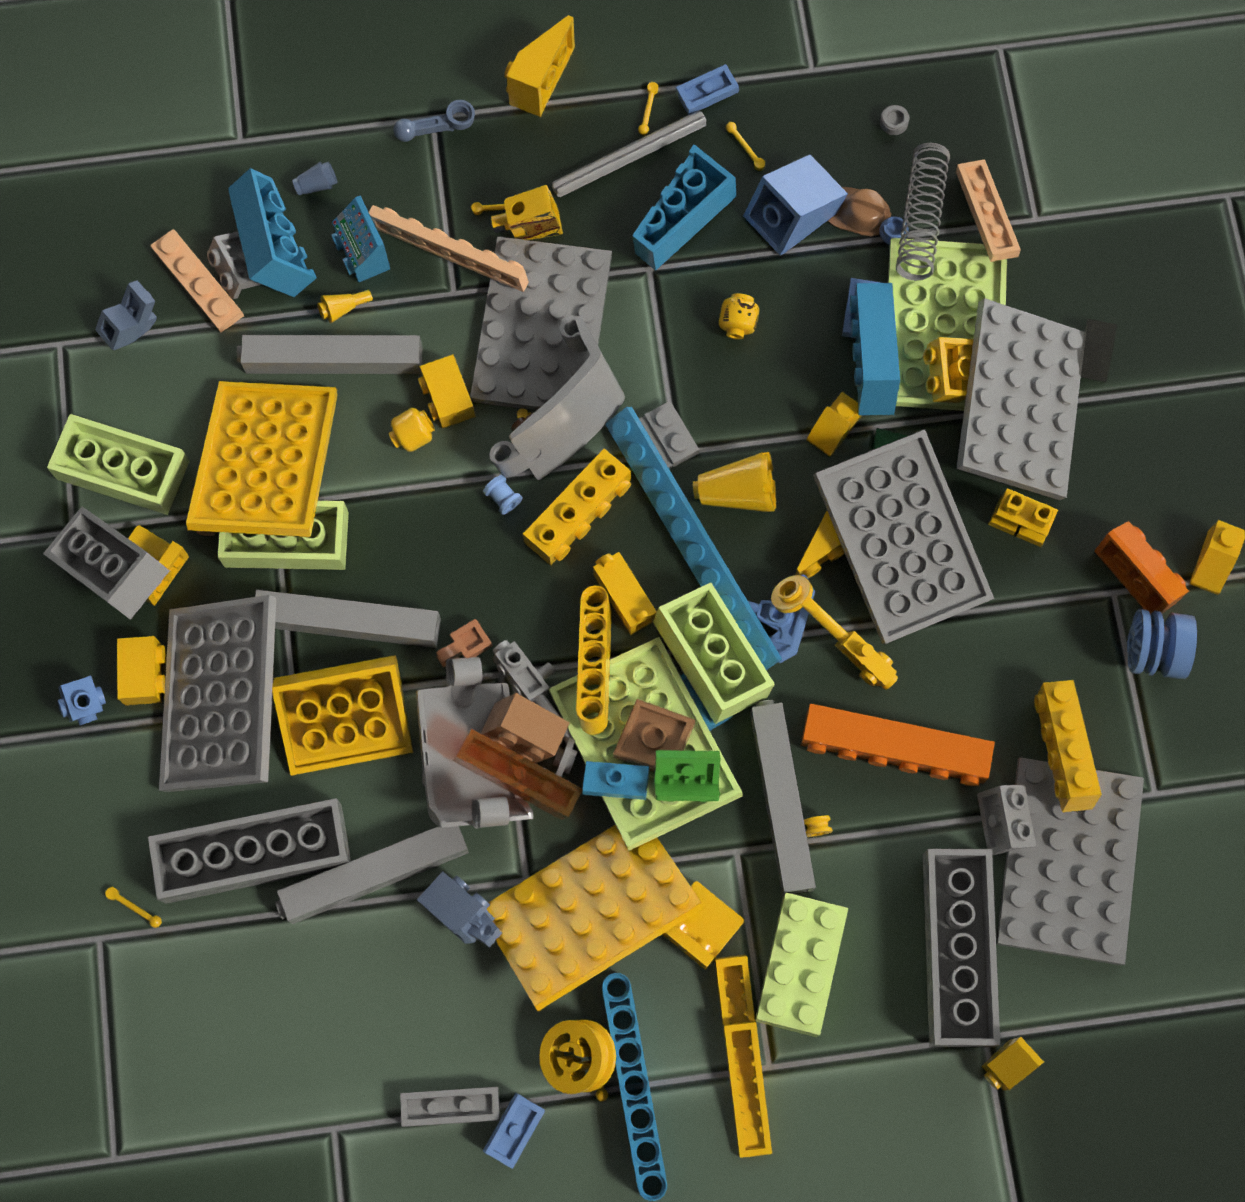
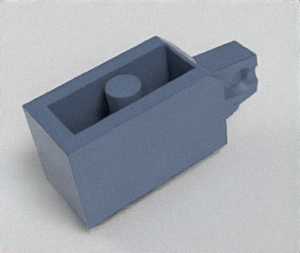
M442 871L417 901L465 944L474 943L478 940L490 947L502 934L493 922L495 918L486 910L490 904L477 892L473 896L467 893L470 887L457 875L451 879Z

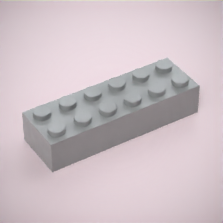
M337 798L148 837L157 900L165 904L328 871L351 862L342 804Z
M927 849L923 854L929 1047L1000 1046L992 849Z

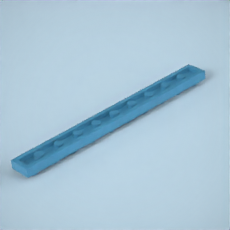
M632 407L624 408L605 424L700 586L712 583L764 668L768 670L782 660L781 656Z

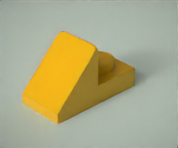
M841 392L833 404L824 409L806 440L831 457L862 417V415H858V402Z

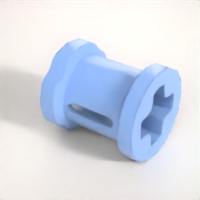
M503 475L492 479L483 490L486 496H491L500 507L499 512L502 515L511 512L523 499L519 493L515 494L507 485L506 477Z

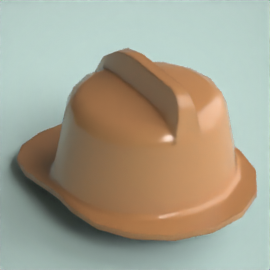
M842 187L848 195L838 213L829 219L828 222L839 229L870 237L879 235L882 222L891 217L888 204L874 190Z

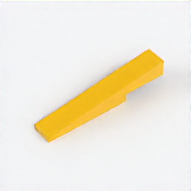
M747 955L715 958L714 963L739 1157L772 1154Z

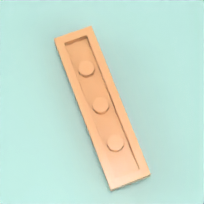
M985 159L957 164V177L990 261L994 262L1019 257L1020 246Z
M174 229L150 245L154 253L220 333L244 317L240 308Z

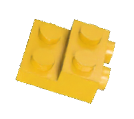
M938 337L927 344L923 353V360L926 365H929L930 369L926 389L928 393L932 394L933 402L960 403L966 400L973 339Z

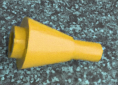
M369 289L353 295H321V302L317 303L322 319H327L329 323H333L353 310L357 305L372 301L373 298Z

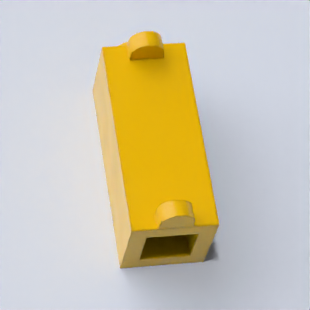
M620 552L614 555L608 553L600 557L595 562L596 565L593 566V575L599 585L607 591L609 601L630 635L651 624L657 611Z

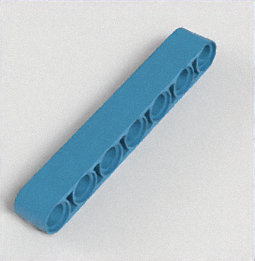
M612 973L604 979L602 991L610 1036L616 1050L615 1064L638 1191L644 1199L657 1201L666 1193L667 1180L630 981L625 975ZM614 980H620L626 986L625 993L620 997H613L608 993L607 987ZM619 1012H626L632 1018L631 1026L625 1030H620L614 1026V1016ZM631 1044L637 1048L638 1056L634 1061L624 1062L620 1058L619 1050L623 1045ZM632 1076L640 1078L644 1084L643 1091L638 1095H630L625 1089L626 1080ZM637 1109H643L649 1114L650 1121L645 1128L638 1129L631 1123V1115ZM643 1142L651 1143L656 1150L655 1157L649 1162H643L637 1156V1148ZM648 1176H656L661 1180L662 1188L656 1195H648L643 1190V1182Z

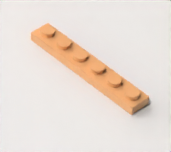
M373 205L369 211L378 231L524 292L529 283L524 267L516 261L510 260L507 262L500 259L492 251H481L474 248L466 240L459 239L457 241L452 239L442 230L426 228L413 218L407 220L400 217L390 208L385 207L381 209Z

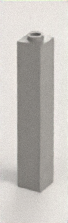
M242 335V345L237 346V362L242 364L246 374H422L420 366L422 365L423 346L418 335Z
M256 590L255 597L265 595L276 597L275 629L437 648L441 621L438 611Z
M774 700L760 701L756 703V707L751 708L750 717L782 896L785 893L800 894L813 892L816 885L783 703L775 704Z
M459 826L435 827L278 890L277 893L280 900L275 901L276 907L282 919L287 918L290 923L295 924L466 855L469 851Z

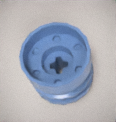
M1138 609L1132 620L1127 640L1129 671L1140 674L1144 670L1147 675H1153L1160 663V670L1164 677L1186 679L1191 672L1196 652L1197 625L1195 617L1188 614L1170 613L1164 624L1160 611H1153L1150 615L1148 610Z

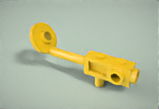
M801 575L789 576L775 586L771 594V602L774 607L781 613H792L804 608L838 640L835 647L861 670L859 676L867 684L881 686L887 690L897 681V671L891 666L893 664L891 658L881 651L877 653L873 646L866 643L855 631L846 632L811 598L813 587L806 577Z

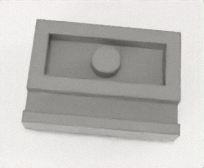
M671 401L639 418L668 468L675 467L699 454L698 446Z

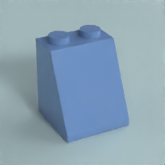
M808 155L762 176L743 217L779 255H782L836 215L848 193L811 155Z

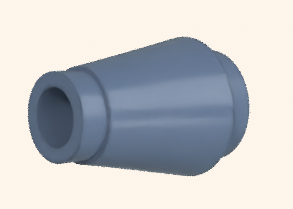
M320 161L297 176V178L292 179L299 196L332 189V185L338 183L329 161L325 163Z

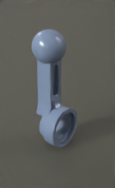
M455 100L448 105L444 115L413 121L409 119L398 120L394 125L393 132L398 140L408 142L414 136L441 131H454V128L464 130L473 124L475 110L469 102ZM462 112L468 118L465 121H457L453 118V115Z

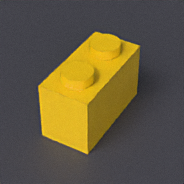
M454 354L420 366L422 377H419L418 381L423 395L429 393L432 403L427 405L433 421L439 419L443 429L476 417Z
M155 636L117 639L118 700L124 705L162 703V693H165V675H162L161 664L166 662L165 646L161 645Z

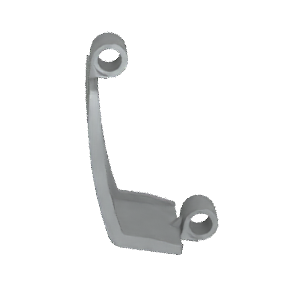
M582 316L566 318L560 325V334L571 351L583 352L588 349L590 356L552 398L509 435L511 442H497L490 450V460L505 477H513L530 468L536 479L541 480L584 447L611 419L624 402V392Z
M479 657L447 659V687L423 688L416 691L428 814L430 819L439 828L472 825L474 828L508 825L509 821L533 819V810L521 797L517 761L514 758L515 754L505 749L498 750L491 747L487 743L488 740L480 736L494 703L510 696L509 686L505 682L481 684L482 665Z

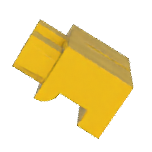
M1007 488L1000 497L988 525L1011 535L1015 534L1018 525H1020L1016 537L1042 547L1058 510Z

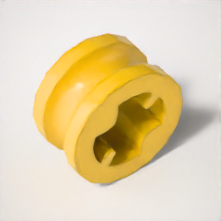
M824 815L804 819V824L807 827V837L832 833V827L828 826V821L831 820L830 816Z

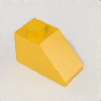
M1218 520L1208 530L1189 584L1219 595L1239 557L1245 540V530Z
M1022 1037L1008 1040L982 1067L986 1071L984 1077L996 1090L1001 1087L1003 1091H1007L1036 1070L1044 1061Z

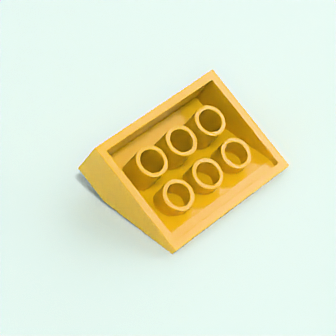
M396 655L274 678L272 693L291 776L413 753Z

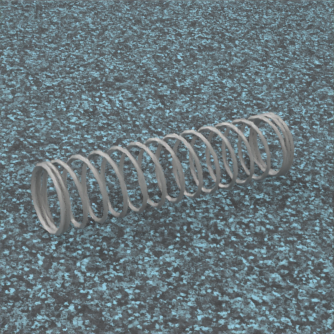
M923 143L917 146L913 152L910 183L905 204L906 210L904 211L903 228L899 242V256L896 263L897 273L908 280H924L929 278L934 272V255L937 251L935 246L938 243V227L941 223L939 218L942 215V200L945 196L943 191L946 188V173L949 168L947 164L950 160L949 151L938 143ZM925 147H934V148H927V149H923V150L919 151L920 149L925 148ZM933 150L942 152L946 155L947 159L943 161L936 157H926L918 160L917 156L923 151ZM933 159L941 161L942 163L938 165H929L921 161ZM937 169L941 171L942 174L929 175L919 170ZM916 172H918V173L922 174L923 176L915 177L914 174H915ZM924 177H931L938 179L941 182L937 184H928L918 179ZM916 180L921 185L914 186L913 182ZM943 184V188L940 189L938 185ZM929 186L937 188L939 192L927 193L917 188ZM915 189L920 194L913 195L912 191ZM941 193V194H942L941 198H939L938 196H936V194ZM926 195L935 197L938 200L926 202L916 197ZM911 199H915L920 203H915L912 205L910 201ZM940 202V207L936 206L935 203ZM923 204L933 206L937 209L933 211H925L918 209L915 206ZM914 208L919 212H914L911 214L909 212V209ZM939 211L938 217L933 212ZM928 214L934 216L935 219L924 220L913 215ZM911 216L918 221L910 223L907 219ZM937 220V221H938L937 226L934 225V224L931 223V222ZM926 223L932 225L934 228L922 229L915 227L912 224ZM911 226L916 230L908 232L906 228ZM935 229H936V231H937L935 235H934L933 233L929 232V231L935 230ZM923 232L930 234L933 237L920 238L912 235L911 233ZM909 235L915 239L907 241L905 237ZM935 239V243L932 244L931 242L926 240ZM910 242H925L931 246L918 247L910 244ZM907 244L915 249L905 250L903 247ZM930 248H933V249H934L933 253H930L929 251L924 250V249H930ZM911 251H922V252L928 253L929 255H928V256H922V255L910 254L909 252H911ZM905 260H921L926 262L928 265L918 266L910 264ZM903 261L909 266L916 268L930 266L931 271L924 275L911 274L905 271L900 266V263Z

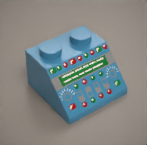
M361 195L357 196L333 220L335 233L331 234L337 250H344L346 257L342 260L348 274L354 273L358 282H362L390 270V265L382 239Z

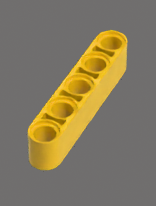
M596 585L589 586L581 595L577 675V716L582 730L590 735L600 734L606 729L609 706L612 611L607 591L601 586ZM594 603H602L597 607H591V605ZM593 630H601L597 634H589ZM592 657H600L596 662L588 661ZM591 685H600L595 690H587ZM590 713H598V716L595 718H585Z

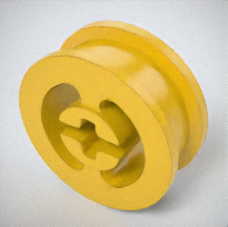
M586 1019L562 1021L550 1028L543 1038L539 1054L540 1066L544 1077L556 1090L566 1094L592 1092L604 1086L614 1071L616 1063L615 1045L608 1031L595 1021ZM574 1051V1055L564 1056V1052ZM580 1057H592V1061H582Z

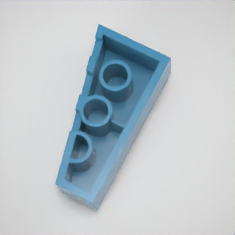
M696 145L692 146L689 156L684 163L679 165L675 171L676 175L669 186H665L656 205L651 207L632 235L635 254L655 271L737 197L735 177Z
M250 168L228 188L249 279L295 297L317 277L313 269H307L304 260L307 258L304 248L298 247L293 235L296 233L293 223L283 215L286 208L273 179Z
M857 283L855 295H850L849 309L850 313H855V319L851 321V336L856 338V343L853 344V362H856L857 365L854 381L858 391V415H894L900 385L893 286L892 283Z

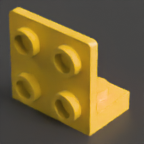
M138 525L128 539L170 570L160 585L156 587L146 600L155 606L189 556L179 544L174 541L169 544Z
M695 881L691 888L702 902L704 908L662 935L706 970L744 923V919L701 883Z

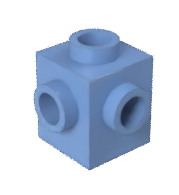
M91 676L58 687L62 699L57 700L63 718L68 716L70 722L78 720L79 726L98 720L96 714L103 711L101 705L106 704L101 687L95 688ZM78 697L85 699V707L78 705Z

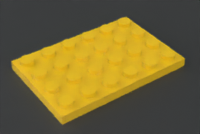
M219 381L186 520L187 529L192 531L311 537L338 396L337 388Z
M616 825L494 898L488 902L490 906L486 910L495 918L493 922L502 932L500 937L496 939L497 944L536 1010L540 1011L699 912L704 907L658 838L628 851Z

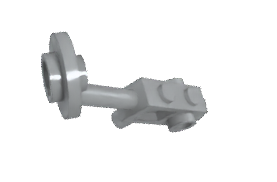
M505 640L493 649V661L497 665L499 673L505 676L512 685L514 693H518L561 717L546 698L550 687L544 680L555 673L553 666L547 663L536 670L515 641L510 644L508 640ZM568 728L562 739L566 747L565 749L559 747L552 764L558 767L554 779L559 781L563 772L570 773L578 752L572 749L575 740L572 738Z

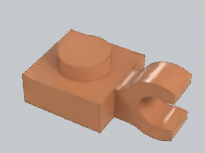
M474 619L451 633L450 638L453 643L440 649L436 654L438 655L437 659L444 668L446 667L447 659H456L461 655L463 658L476 657L491 648L492 642L477 619Z

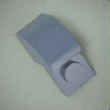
M138 281L128 283L121 304L102 310L95 331L112 350L133 343L149 331L155 323L157 317L152 312L155 300Z

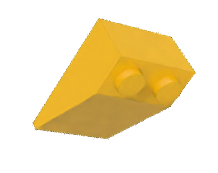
M566 16L520 50L514 62L510 61L508 63L504 77L507 78L506 92L509 95V104L511 106L541 117L575 48L573 17Z

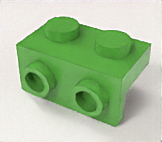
M656 750L654 771L655 799L668 802L719 801L720 751Z

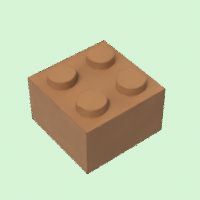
M514 693L494 703L480 736L487 739V743L491 747L498 750L505 749L515 754L514 758L517 761L531 765L556 755L570 722L518 693Z

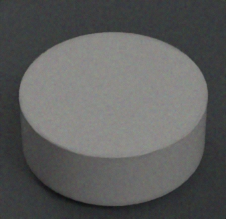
M899 105L886 107L880 118L882 130L889 135L902 134L908 127L909 113L904 107Z

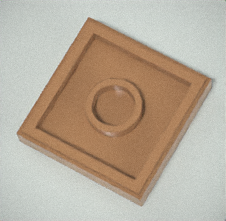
M636 699L613 756L616 759L633 765L649 766L650 771L654 772L656 750L684 751L694 728L695 719Z

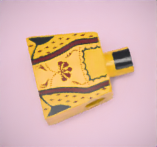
M547 185L506 198L504 200L506 213L491 216L495 233L511 230L515 239L531 240L563 234L559 210Z

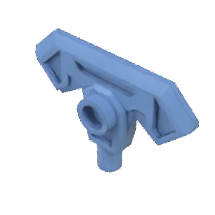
M813 589V593H812V597H811L812 599L814 598V595H815V590H814V589ZM761 600L760 604L748 601L759 621L778 631L770 637L782 658L778 663H782L795 656L799 649L809 613L804 608L792 613H781L770 600Z

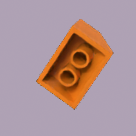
M1129 521L1111 530L1095 549L1096 554L1143 609L1150 612V615L1153 611H1160L1163 614L1189 592L1184 579L1178 573L1171 571L1166 565L1164 556L1158 550H1153L1146 542L1144 533L1138 527H1133Z

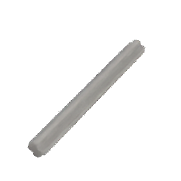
M696 111L553 181V191L557 197H562L705 127L706 118L701 111Z

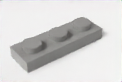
M499 1087L400 1093L401 1127L500 1120Z

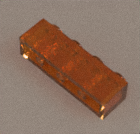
M473 729L466 734L452 760L561 820L569 817L582 792V788Z

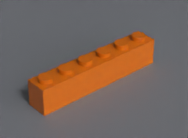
M810 704L807 710L801 746H806L807 751L812 753L825 754L826 751L838 753L837 757L845 760L854 761L856 757L868 759L869 764L878 767H886L887 764L897 765L900 771L907 773H917L918 770L930 772L929 776L936 779L948 780V777L961 779L960 783L969 786H979V783L984 784L989 778L995 742L815 704Z

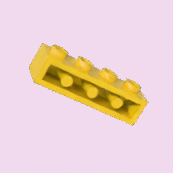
M604 448L523 533L524 543L549 565H552L556 560H563L571 550L569 546L576 538L581 540L591 529L590 523L596 517L602 518L611 507L610 502L617 495L621 497L628 491L631 486V470Z
M1074 680L1043 683L1038 694L1035 695L1034 704L1036 712L1039 713L1041 735L1043 741L1046 742L1048 765L1053 772L1055 795L1059 799L1061 811L1092 810L1102 794Z

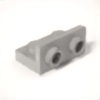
M238 231L213 237L207 252L208 261L216 269L220 277V283L223 289L227 290L231 299L238 298L242 289L262 285L249 279Z
M1024 785L997 786L977 794L987 849H992V855L1036 846Z

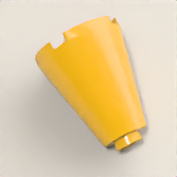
M761 452L699 474L698 481H693L694 498L700 499L702 505L762 512L775 511L776 486L771 472L774 470L770 453Z

